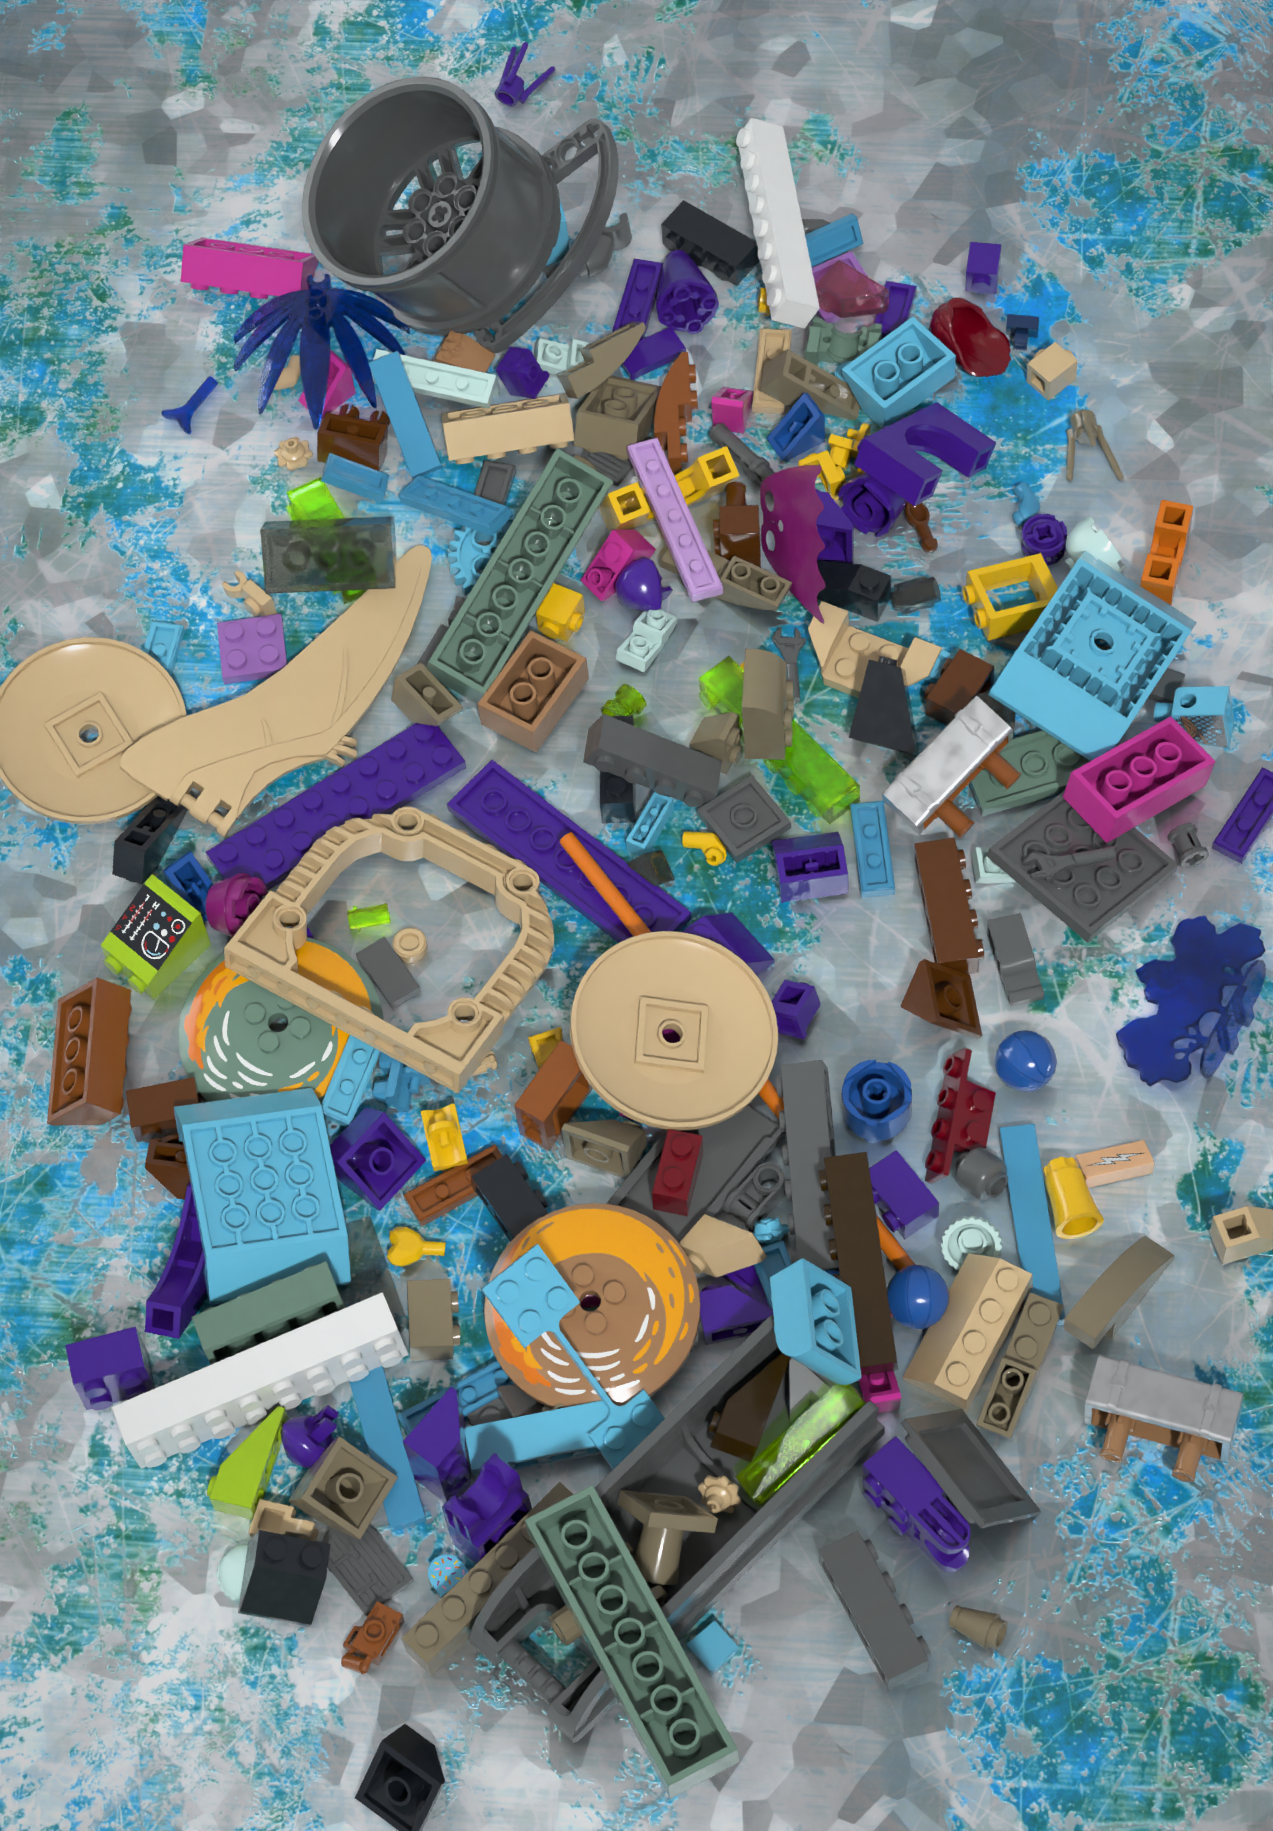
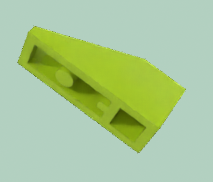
M277 1406L220 1465L217 1476L213 1475L211 1477L207 1496L210 1497L209 1499L215 1511L253 1520L259 1500L264 1499L282 1445L281 1428L289 1420L285 1408Z

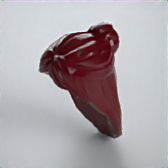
M956 297L941 304L933 312L929 331L956 355V362L968 374L975 377H990L1005 373L1011 360L1009 340L1003 332L993 326L981 307L966 299Z

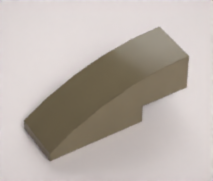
M633 321L579 349L584 361L558 374L567 397L579 399L609 378L627 359L646 329L644 322Z

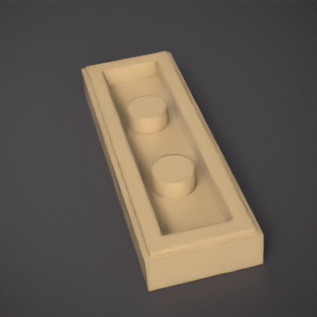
M760 328L752 411L754 413L784 414L785 404L760 391L765 364L785 350L791 349V330Z

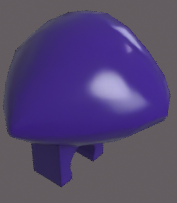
M645 557L633 561L625 567L618 575L615 584V592L619 603L637 611L660 610L662 600L667 599L673 589L670 586L662 587L661 580L663 578L659 574L654 561Z
M326 1405L316 1415H299L287 1420L280 1432L287 1458L297 1466L310 1468L335 1440L331 1433L336 1429L337 1424L332 1421L338 1417L339 1412Z

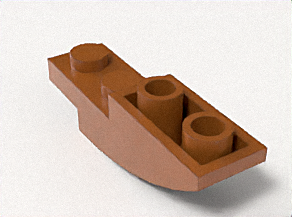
M682 352L667 373L659 392L654 416V438H658L663 450H668V463L674 475L682 472V463H688L687 443L681 444L680 437L687 436L686 423L692 422V410L698 409L697 390H691L690 384L696 383L695 364H689L688 352Z

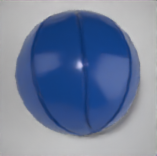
M1029 1030L1014 1032L1003 1039L996 1050V1071L1001 1081L1016 1091L1033 1092L1039 1090V1088L1049 1083L1056 1070L1057 1058L1050 1041L1036 1032Z
M911 1265L899 1270L894 1274L887 1287L890 1313L898 1323L911 1329H924L936 1324L945 1314L949 1304L950 1296L945 1280L937 1271L924 1265Z

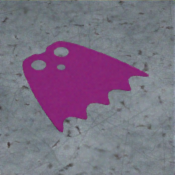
M820 465L791 467L768 476L761 483L760 505L763 512L761 545L768 562L777 575L792 582V586L789 589L791 593L815 618L824 624V619L817 603V595L825 588V582L818 570L817 558L819 553L824 550L825 545L818 534L816 526L817 517L824 510V505L815 489V481L822 468ZM767 491H770L774 498V508L772 511H769L766 505L765 497ZM779 520H781L783 523L782 532L779 530ZM769 530L775 538V548L773 551L768 548L766 535Z

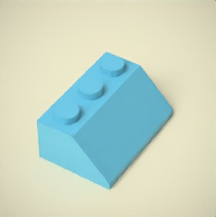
M911 317L842 368V374L862 411L879 427L883 428L884 426L892 425L955 378L956 355L917 319Z

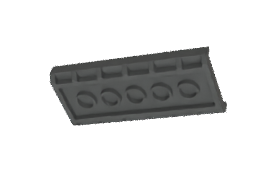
M748 1105L721 1123L694 1130H676L703 1136L704 1153L688 1217L653 1210L652 1191L668 1130L663 1133L606 1204L622 1206L651 1218L665 1228L678 1243L681 1242L704 1214L717 1219L723 1212L722 1208L728 1196L751 1175L756 1167L762 1164L786 1134V1132L781 1131L778 1125Z

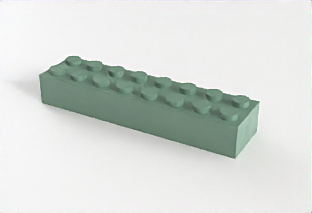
M558 448L555 450L426 666L440 683L478 704L506 665L606 497L613 480Z
M591 1485L527 1518L525 1523L532 1543L669 1798L672 1799L739 1763L738 1749L594 1486Z

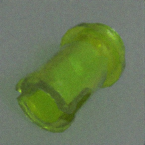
M387 903L357 909V906H353V910L347 911L350 931L357 930V933H359L362 928L391 924Z

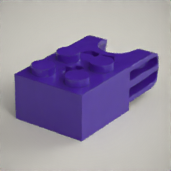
M895 1436L863 1463L862 1482L864 1491L862 1494L874 1509L880 1507L889 1516L887 1520L890 1526L899 1535L906 1534L939 1569L947 1573L957 1572L969 1560L970 1526L964 1517L946 1500V1493L927 1468Z
M493 1453L481 1466V1472L475 1483L461 1496L457 1497L454 1494L442 1506L452 1544L477 1564L532 1510L529 1494L522 1488L519 1474L496 1453Z

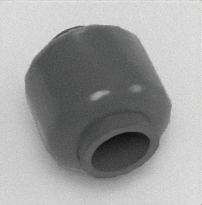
M978 1147L970 1152L966 1151L956 1161L955 1180L957 1184L978 1200L996 1198L1007 1186L1006 1164L985 1148Z

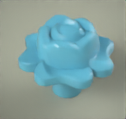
M766 1217L755 1222V1232L752 1233L759 1243L767 1246L779 1242L784 1237V1234L789 1232V1227L787 1224L781 1225L778 1217Z

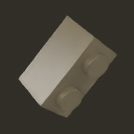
M450 1279L407 1281L410 1361L453 1359L454 1346H460V1325L452 1324V1313H459L458 1291H451Z

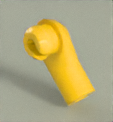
M691 831L683 833V847L701 849L707 858L706 862L708 864L718 866L726 860V848L716 834Z

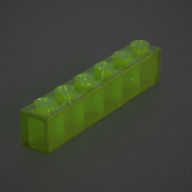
M727 656L699 677V698L708 709L713 708L718 714L730 712L739 714V727L742 729L741 738L744 743L742 718L744 670L730 656ZM792 718L793 744L792 747H786L785 760L763 759L764 764L772 773H778L785 780L786 786L794 795H800L807 802L809 810L816 817H822L830 825L850 810V804L860 802V785Z

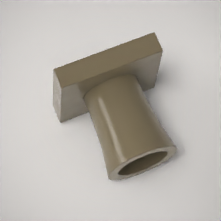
M620 1490L617 1504L643 1523L633 1559L645 1581L662 1585L678 1584L684 1530L715 1533L718 1518L687 1496Z

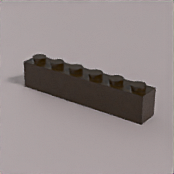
M867 1152L825 1157V1169L818 1171L821 1191H828L830 1204H824L823 1207L826 1226L833 1225L835 1238L828 1239L831 1261L838 1260L840 1273L833 1274V1277L850 1286L852 1290L861 1375L897 1371L898 1363Z

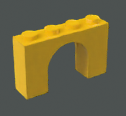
M727 446L698 457L689 468L674 475L687 506L726 492V485L735 482L740 476ZM638 482L608 493L599 507L609 534L612 530L634 529L656 520L643 488H640Z

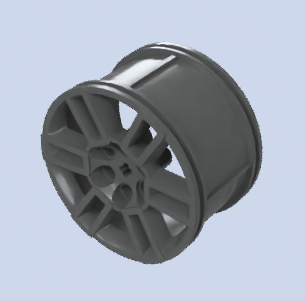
M410 77L390 82L366 94L345 111L331 127L316 151L307 174L302 199V218L305 235L312 252L322 266L346 284L362 291L374 293L383 308L407 327L416 332L432 336L447 337L450 331L461 334L470 333L480 328H486L509 314L511 309L530 291L543 272L553 247L556 246L561 223L560 198L556 179L549 164L539 151L519 135L509 130L495 127L486 110L460 87L449 81L433 77ZM481 142L482 157L470 175L464 179L456 148ZM439 159L442 174L438 177L433 166V162ZM417 175L421 188L414 191L408 201L409 209L393 210L403 191ZM403 230V234L386 236L387 231ZM415 253V256L405 270L384 275L382 257Z

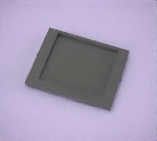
M962 1409L906 1418L901 1422V1425L908 1433L905 1437L908 1445L969 1523H977L980 1528L1034 1517L1041 1512Z

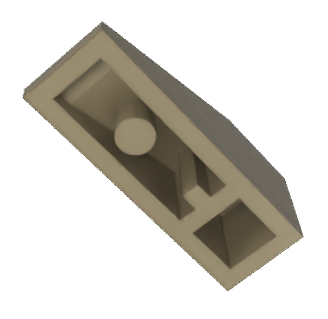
M788 349L765 364L760 391L790 406H794L804 393H808L822 413L850 420L858 418L860 405L848 383Z

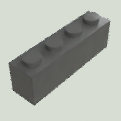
M603 714L589 727L583 759L584 763L594 766L599 771L609 772L624 778L629 783L642 785L660 795L670 796L690 807L698 808L717 796L722 765L721 760L606 714Z
M856 1531L820 1549L819 1563L887 1690L890 1691L927 1672L929 1666L928 1658L932 1655L923 1636L916 1638L910 1625L914 1624V1621L907 1606L904 1603L901 1605L897 1603L893 1595L896 1592V1587L887 1571L881 1573L875 1562L879 1557L870 1539L864 1541L859 1531Z

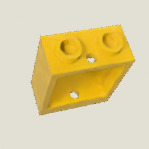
M1040 553L967 571L966 584L962 586V595L965 603L971 605L974 611V621L977 628L983 630L989 641L1031 629L1058 590V587ZM1028 581L1037 602L995 612L986 591Z

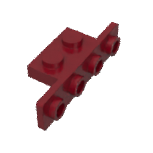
M966 1047L950 1055L943 1066L945 1076L943 1087L937 1097V1105L939 1106L937 1119L931 1129V1136L933 1137L931 1151L925 1161V1168L927 1169L925 1181L931 1184L949 1175L954 1150L964 1153L978 1147L986 1149L996 1093L967 1081L972 1050Z

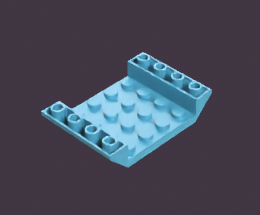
M306 1088L174 1107L179 1142L183 1141L204 1252V1278L209 1305L229 1302L241 1294L253 1292L269 1285L275 1280L287 1278L303 1271L309 1266L318 1265L325 1261L337 1286L350 1284L348 1234L322 1105L314 1090Z

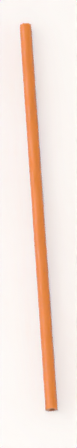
M572 832L563 836L559 842L633 937L651 933V930ZM767 1079L758 1095L779 1120V1111L784 1110L783 1098L778 1097L777 1089ZM876 1215L881 1250L898 1271L907 1266L916 1265Z

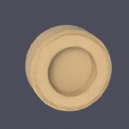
M404 928L393 939V949L402 962H418L427 953L426 937L419 929Z

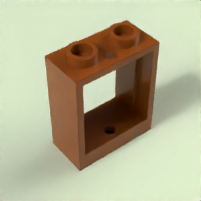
M562 1040L559 1041L514 1105L520 1135L550 1151L561 1135L564 1123L571 1121L593 1089L579 1068L572 1045Z

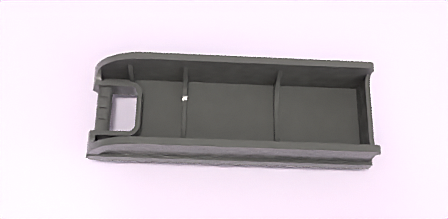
M773 1315L768 1317L595 1487L623 1541L629 1543L635 1552L643 1523L617 1504L620 1490L687 1496L718 1518L715 1533L684 1530L678 1584L662 1585L646 1581L650 1589L661 1585L667 1593V1598L660 1608L678 1641L885 1434V1426L877 1420L879 1408L873 1402L863 1403L845 1386L835 1384L813 1370L811 1371L848 1403L847 1418L836 1427L829 1420L824 1422L819 1419L812 1411L811 1404H809L790 1422L788 1362L752 1462L750 1463L710 1447L714 1433L708 1432L715 1410L722 1413L729 1398L782 1354L776 1343ZM707 1476L717 1478L726 1476L732 1483L738 1486V1496L742 1502L739 1506L735 1507L733 1513L724 1511L712 1513L706 1508V1505L702 1504V1494L698 1490V1486L700 1483H704V1479ZM534 1547L514 1566L489 1597L475 1620L471 1633L468 1636V1641L494 1666L505 1661L549 1704L547 1717L575 1743L583 1738L618 1701L583 1636L573 1642L592 1660V1663L567 1688L521 1645L540 1624L549 1622L548 1617L566 1605Z

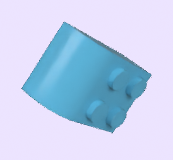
M804 1258L771 1276L770 1286L774 1333L780 1351L835 1384L848 1385L861 1379L851 1287Z

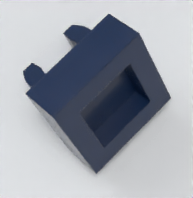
M1007 314L1006 335L1015 336L1014 350L1027 351L1028 337L1038 338L1039 317Z

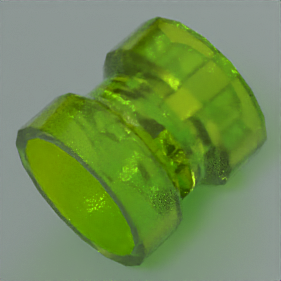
M622 684L615 692V698L608 700L601 707V713L608 716H634L640 714L646 708L647 703L635 688Z

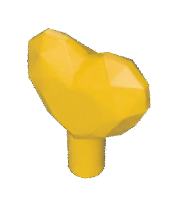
M398 1226L390 1231L389 1240L392 1246L388 1250L387 1259L392 1265L406 1266L418 1261L423 1255L445 1256L446 1242L425 1241L421 1234L407 1226Z

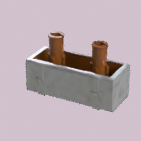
M975 696L963 710L960 709L955 714V718L903 772L900 771L894 777L895 780L881 793L884 803L918 835L934 819L939 817L959 838L963 837L975 823L952 803L963 789L984 769L989 771L1006 789H1009L1022 775L1000 755L1001 750L1013 739V729L978 696Z

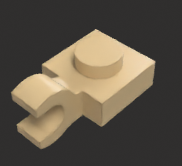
M236 571L234 573L236 580L239 582L237 586H230L225 581L222 583L227 596L245 599L243 605L253 616L277 614L272 597L251 579L247 580L242 572Z
M260 1499L248 1533L252 1538L259 1530L316 1541L319 1530L314 1528V1522L296 1519L297 1512L294 1507Z

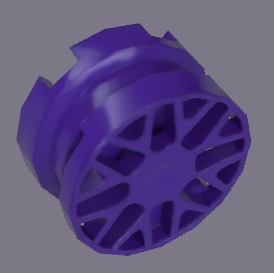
M1037 514L1030 517L1022 528L1021 550L1024 557L1041 553L1047 566L1057 563L1066 551L1067 527L1063 521L1059 522L1055 519L1054 515Z

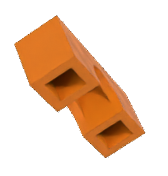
M1161 500L1154 526L1150 554H1147L1140 586L1169 605H1172L1191 529L1194 506Z

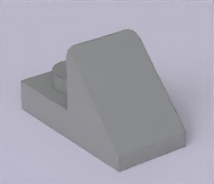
M791 1359L789 1361V1421L792 1422L811 1404L812 1411L819 1419L824 1422L829 1420L834 1426L838 1427L847 1418L848 1403L810 1369Z

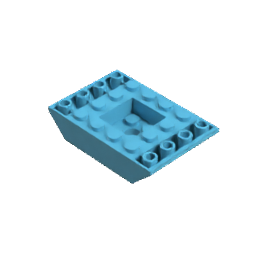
M1085 551L1028 632L988 695L1086 759L1092 761L1116 747L1197 622ZM1094 639L1105 640L1109 644L1110 649H1099Z

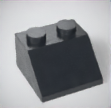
M259 1530L248 1542L238 1613L310 1627L326 1581L331 1544Z

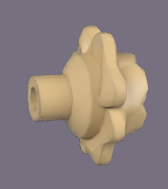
M298 437L281 441L279 448L274 451V455L278 458V466H286L289 471L307 466V460L313 457V453L309 450L308 441L300 442Z
M707 1476L704 1479V1483L702 1482L698 1486V1490L702 1494V1504L706 1505V1508L712 1513L721 1511L733 1513L735 1507L739 1506L742 1502L738 1496V1486L732 1483L726 1476L718 1478Z

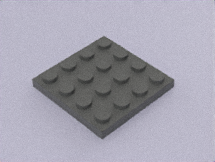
M1063 791L990 847L987 857L1089 943L1176 872L1179 864L1135 827L1106 843L1063 798ZM1113 846L1116 854L1115 859L1067 868L1057 873L1049 882H1046L1045 879L1030 878L1031 873L1040 871L1036 863L1023 865V861L1032 852L1065 856Z

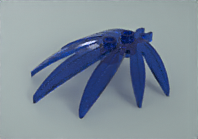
M325 274V279L322 282H314L313 275H309L307 277L308 290L294 291L272 299L251 314L234 334V342L236 344L245 335L257 328L245 342L234 361L236 372L249 356L284 324L270 348L263 368L257 405L259 415L265 410L300 329H302L300 337L301 378L308 412L315 430L320 426L328 386L331 355L330 327L334 329L343 356L373 408H377V401L369 362L356 332L344 316L350 318L390 351H398L400 354L406 355L391 332L375 317L410 334V327L397 320L393 310L379 300L357 291L332 288L329 274Z

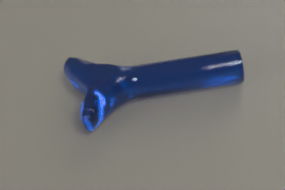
M208 376L183 406L162 410L161 415L166 419L177 421L181 429L186 434L191 435V421L194 412L216 388L218 382L213 377Z

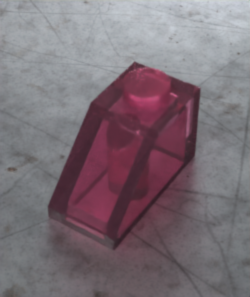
M838 260L816 283L820 308L825 312H832L840 318L886 313L889 309V289L841 260Z

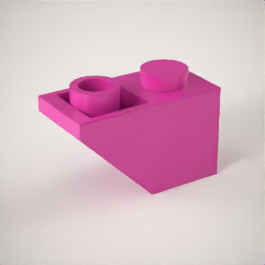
M636 529L612 530L580 581L600 601H605L616 593L615 584L621 571L633 561L643 557L650 559L656 549Z

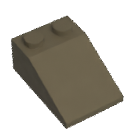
M611 375L592 390L578 409L574 446L581 447L590 453L603 452L612 454L618 459L628 460L627 446L646 441L654 420L661 386Z

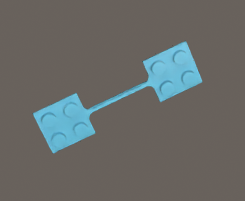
M538 1244L481 1288L523 1348L527 1347L544 1332H552L609 1409L607 1419L588 1436L612 1469L623 1461L665 1419L644 1389L622 1406L615 1405L560 1331L559 1322L580 1301Z

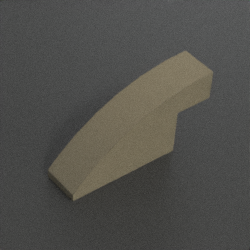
M1147 1236L1139 1239L1104 1271L1065 1317L1064 1330L1093 1350L1105 1334L1113 1338L1173 1261L1175 1255Z

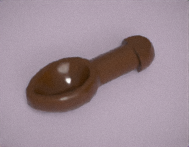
M907 502L904 512L908 524L916 529L922 542L921 547L923 551L934 553L938 548V542L933 537L928 526L930 514L927 507L922 502L916 506Z

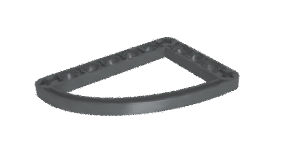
M593 118L586 121L542 155L549 166L552 165V172L558 184L598 153L599 166L596 190L590 210L579 234L559 266L544 285L508 321L504 322L503 318L486 328L474 331L481 346L494 354L504 351L524 335L557 302L577 277L602 235L616 195L619 159L611 129L600 119ZM572 147H576L575 156L570 160H565L567 151ZM489 329H492V330H494V331L496 332V334H495L496 340H495L494 342H493L494 337H493L492 333L489 331Z

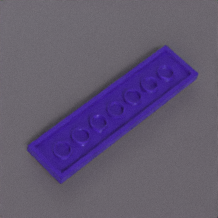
M415 723L206 851L207 859L222 879L239 873H246L252 878H260L268 891L283 882L289 876L291 870L298 865L304 854L310 850L313 843L325 835L326 831L332 827L345 824V821L353 818L372 819L374 814L391 815L397 809L406 806L467 768L466 762L438 726Z
M493 760L447 803V809L450 813L506 856L524 862L527 867L533 869L538 874L539 880L544 886L618 943L633 937V935L559 843L561 838L570 832L577 837L651 932H679L692 919L691 912Z

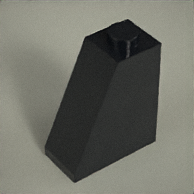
M879 656L878 662L869 660L849 738L917 756L919 748L906 672L903 668L897 667L898 660Z

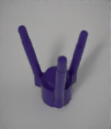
M527 42L522 44L516 59L517 48L514 46L511 48L500 83L495 90L496 98L504 105L515 106L518 101L524 104L528 96L555 71V67L551 66L524 90V81L516 74L528 48Z

